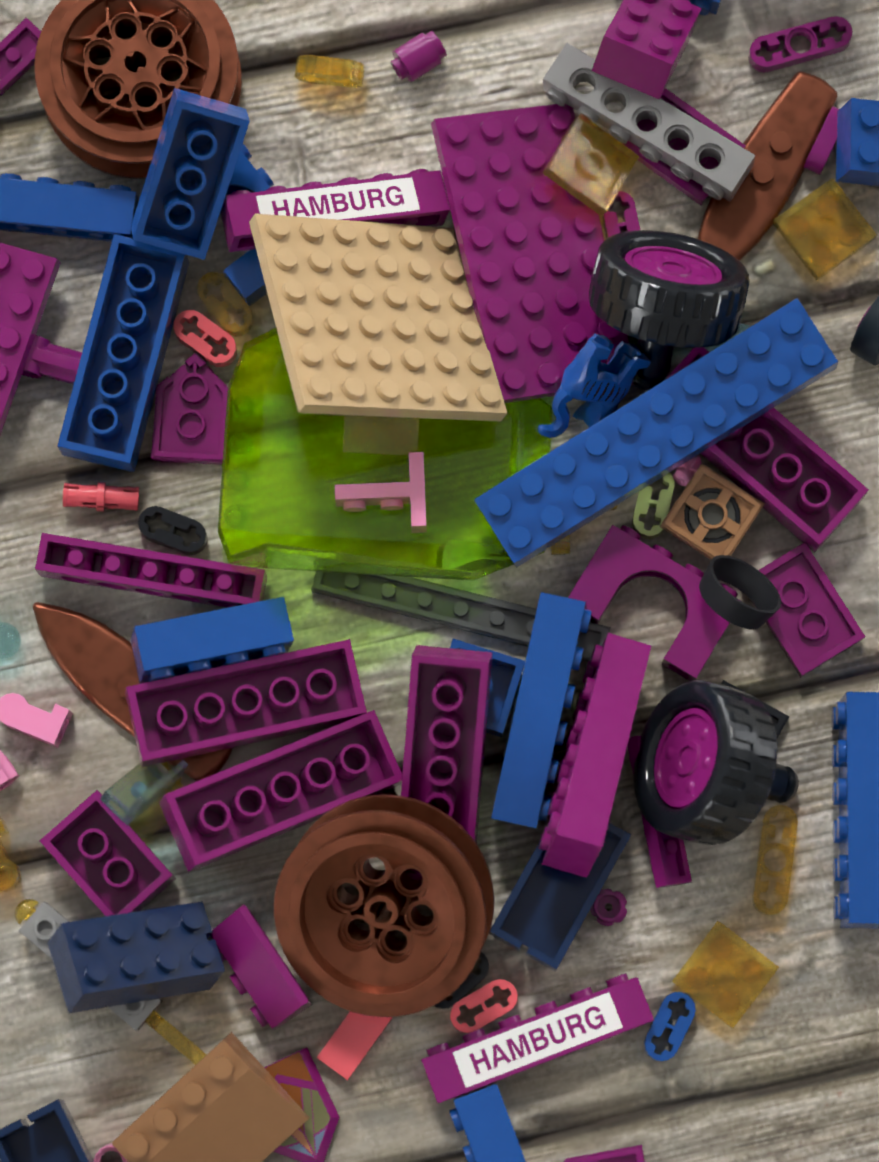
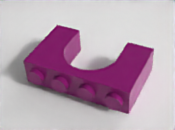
M612 525L568 598L586 601L585 609L592 611L590 622L598 624L617 592L626 583L641 577H655L668 582L681 595L686 615L684 625L665 655L661 665L690 682L696 680L730 622L713 611L703 599L699 590V583L704 572L691 564H686L683 567L671 560L673 554L659 545L654 544L651 548L641 542V535L625 525H622L619 529ZM721 583V585L731 595H733L735 598L738 596V593L735 590Z

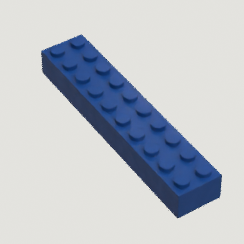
M796 298L478 496L474 501L517 568L837 369L838 360L799 299Z

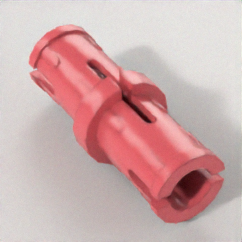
M98 482V485L64 483L63 507L96 508L97 512H104L105 509L138 511L139 487L107 486L106 482Z

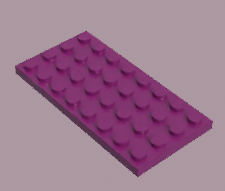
M551 104L436 118L432 121L431 127L467 285L473 300L472 306L486 347L491 355L504 403L555 396L561 385L565 368L576 358L579 351L594 334L605 336L614 344L608 359L601 360V363H609L615 348L621 341L629 343L627 334L614 329L602 321L593 312L589 303L592 272L598 249L605 239L574 109L567 104L564 106Z

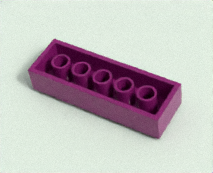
M704 347L693 348L666 379L705 356L709 351ZM772 408L700 453L738 487L765 504L763 509L801 542H806L807 546L814 553L857 507L869 491L868 488L775 408Z
M607 633L602 646L597 644L594 646L591 659L587 662L584 670L582 683L585 684L582 694H579L573 715L576 716L574 726H571L566 740L565 748L568 749L565 760H562L556 781L559 782L557 792L553 794L548 815L551 817L548 827L544 829L539 849L545 850L542 865L587 878L602 849L651 645Z
M350 639L127 686L125 693L141 767L335 726L367 713Z
M416 645L411 658L401 796L413 798L440 809L459 823L477 844L493 652ZM406 869V874L412 880L419 881L423 879L421 873L416 869Z
M375 710L169 792L162 797L159 804L188 872H191L318 820L326 812L347 801L365 796L379 795L396 788L402 782V772Z

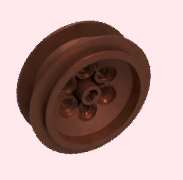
M61 0L47 18L37 42L34 65L35 81L38 94L51 126L71 153L89 166L110 175L129 179H146L174 88L239 106L242 75L236 42L227 18L214 0ZM131 28L136 31V34L130 39L118 37L119 33L124 29ZM166 36L172 39L171 43L166 47L161 48L154 45V42L159 37ZM100 54L110 56V60L104 65L92 63L94 58ZM171 70L182 72L181 77L176 81L164 79L165 74ZM109 88L121 90L120 94L114 99L102 97ZM145 96L156 98V102L150 107L144 108L138 105L139 101Z
M397 795L365 796L347 801L326 812L312 824L294 848L283 866L276 885L274 897L275 927L283 952L295 972L311 989L329 1002L343 1009L368 1016L397 1017L409 1015L430 1008L446 999L465 981L472 971L492 925L495 900L491 873L480 848L468 832L452 817L428 803L409 797ZM369 858L380 859L384 863L385 869H374L369 863ZM406 869H416L421 873L423 879L419 881L412 880L406 874ZM351 883L358 888L359 894L351 895L344 890L343 884ZM420 904L430 907L434 915L424 916L418 912L416 906ZM354 919L366 921L370 930L364 931L357 928L354 924ZM390 931H402L407 940H396L392 937Z

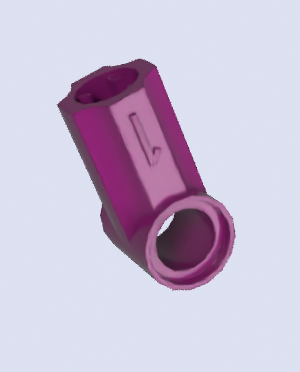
M35 335L22 375L35 379H41V376L74 385L82 352L53 345L46 338Z

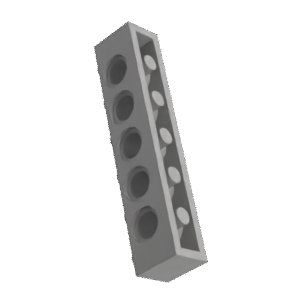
M565 44L543 78V90L546 92L547 98L559 106L567 104L577 110V115L591 125H595L597 122L609 129V135L615 140L624 144L628 141L632 142L640 148L639 152L653 162L661 160L671 166L672 173L685 181L692 179L703 186L702 190L716 200L724 198L731 202L754 166L755 155L664 100L657 99L591 71L595 59L572 45ZM581 82H587L594 89L588 94H580L574 87ZM611 101H619L623 103L625 108L621 112L613 113L608 111L605 106ZM648 119L656 124V128L645 132L637 127V123ZM674 138H681L686 141L688 146L678 151L672 149L668 142ZM704 157H713L719 162V166L715 169H705L699 161Z

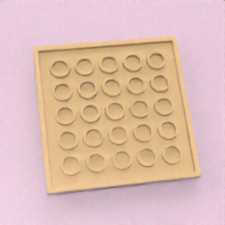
M256 213L253 215L249 224L298 413L502 421L507 415L491 355L486 347L472 306L473 300L469 293L462 258L453 228Z

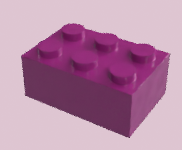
M623 0L604 34L591 71L660 99L689 43L702 8L691 4L688 0Z
M98 790L39 840L105 916L141 911L176 880V877Z

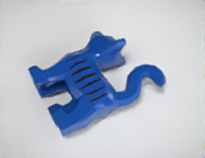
M594 334L588 339L576 358L565 368L561 385L552 401V409L556 420L551 424H540L537 428L539 434L544 437L554 438L564 433L570 420V412L566 403L572 399L586 401L574 412L573 417L583 420L589 427L618 410L619 403L629 393L631 383L637 371L648 368L651 361L635 345L621 341L615 348L609 363H601V360L608 359L614 344L607 337Z

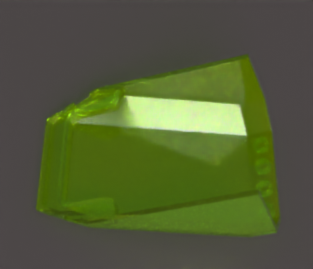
M274 328L244 344L228 385L218 518V534L229 564L266 569L470 581L512 566L514 563L474 499L550 452L551 438L541 436L537 428L540 424L547 425L552 423V406L541 398L505 403L507 415L502 421L298 413L277 328ZM409 452H424L426 533H412L411 504H403V509L382 510L381 505H367L366 510L359 512H347L343 510V506L336 507L335 485L410 482Z

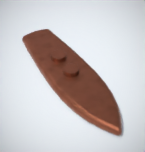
M802 71L797 72L743 143L746 145L744 149L755 155L753 168L731 202L724 198L716 200L711 197L702 219L698 234L699 240L727 251L739 261L759 243L788 202L805 169V162L820 130L837 100L838 93L831 85L820 77Z
M35 602L33 604V611L39 630L48 650L60 669L89 701L135 738L125 695L127 686L140 684L131 643L105 624L80 612L61 606ZM232 748L169 761V763L197 782L218 773L227 762Z

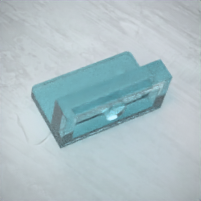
M182 760L168 771L161 763L141 767V763H139L107 789L100 800L128 825L172 789L189 764Z

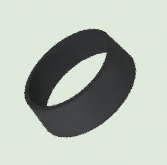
M718 555L713 557L699 583L700 593L710 608L723 619L741 628H760L781 607L780 595L771 581L752 565L732 556ZM718 580L731 584L742 591L752 600L757 608L751 607L735 598Z

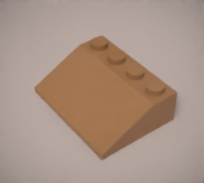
M230 1032L111 1144L128 1162H262L310 1117L240 1040Z

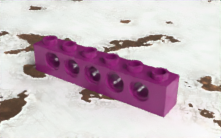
M42 533L35 566L37 573L45 578L225 608L263 601L268 578L264 569Z

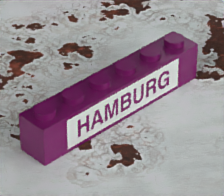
M416 169L403 175L393 176L391 173H382L373 178L361 180L355 177H347L336 183L322 184L321 182L314 181L308 182L301 187L286 188L284 186H274L261 192L250 193L247 190H239L225 196L220 214L229 252L256 249L249 224L255 213L437 227L443 226L450 207L441 171Z
M627 973L605 981L607 988L593 993L591 987L570 994L572 1002L557 1007L556 1002L552 1001L534 1008L536 1016L522 1021L518 1014L498 1022L500 1029L492 1033L485 1034L484 1029L481 1028L463 1035L464 1043L450 1048L448 1042L427 1049L428 1057L421 1059L437 1103L450 1100L654 1021L638 977L629 980Z

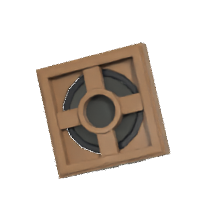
M701 463L660 527L710 560L718 555L731 556L765 504Z

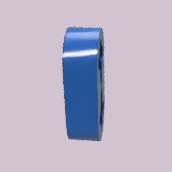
M673 992L662 1001L644 1040V1049L653 1060L667 1061L677 1053L696 1011L695 1003L688 994ZM679 999H683L685 1001L684 1008L689 1011L686 1017L679 1016L673 1026L668 1023L672 1015V1010L667 1008L668 1003H676ZM666 1027L672 1030L667 1040L672 1045L670 1052L663 1050L659 1055L654 1052L655 1045L651 1043V1039L653 1036L659 1038Z

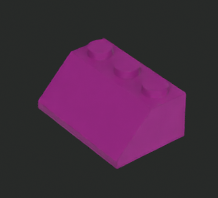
M245 904L212 930L213 933L210 936L216 941L222 963L227 960L235 972L229 978L241 996L246 992L249 993L256 1004L250 1009L262 1027L269 1024L273 1030H276L313 1005Z

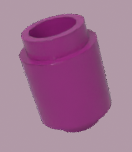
M430 31L427 34L420 33L392 51L394 59L390 63L401 80L407 78L410 82H413L440 65L441 59L446 57L447 53L436 34Z

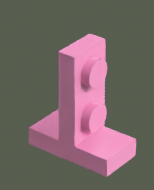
M409 452L410 482L335 485L336 507L343 506V510L347 512H359L366 510L367 505H381L382 510L403 509V504H411L412 533H426L424 452Z

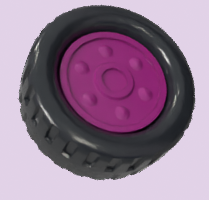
M626 231L608 237L600 245L591 277L589 303L593 312L606 324L638 339L637 348L648 357L651 363L648 368L639 369L632 382L637 388L648 391L663 382L664 378L669 374L675 347L702 348L715 346L728 341L736 334L744 312L750 279L745 266L736 257L708 242L664 231Z
M694 680L677 686L667 693L656 705L643 728L640 750L634 764L635 796L639 809L646 821L663 834L705 845L723 844L736 838L753 823L766 800L778 803L787 802L795 796L799 786L798 776L791 767H784V765L777 763L776 732L772 719L764 705L751 694L729 686L703 680Z

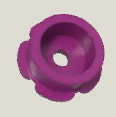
M605 888L600 891L590 912L593 916H596L599 924L611 926L614 922L620 923L626 917L627 909L625 905L627 900L621 892H613L610 888ZM606 904L612 905L611 911L605 909Z

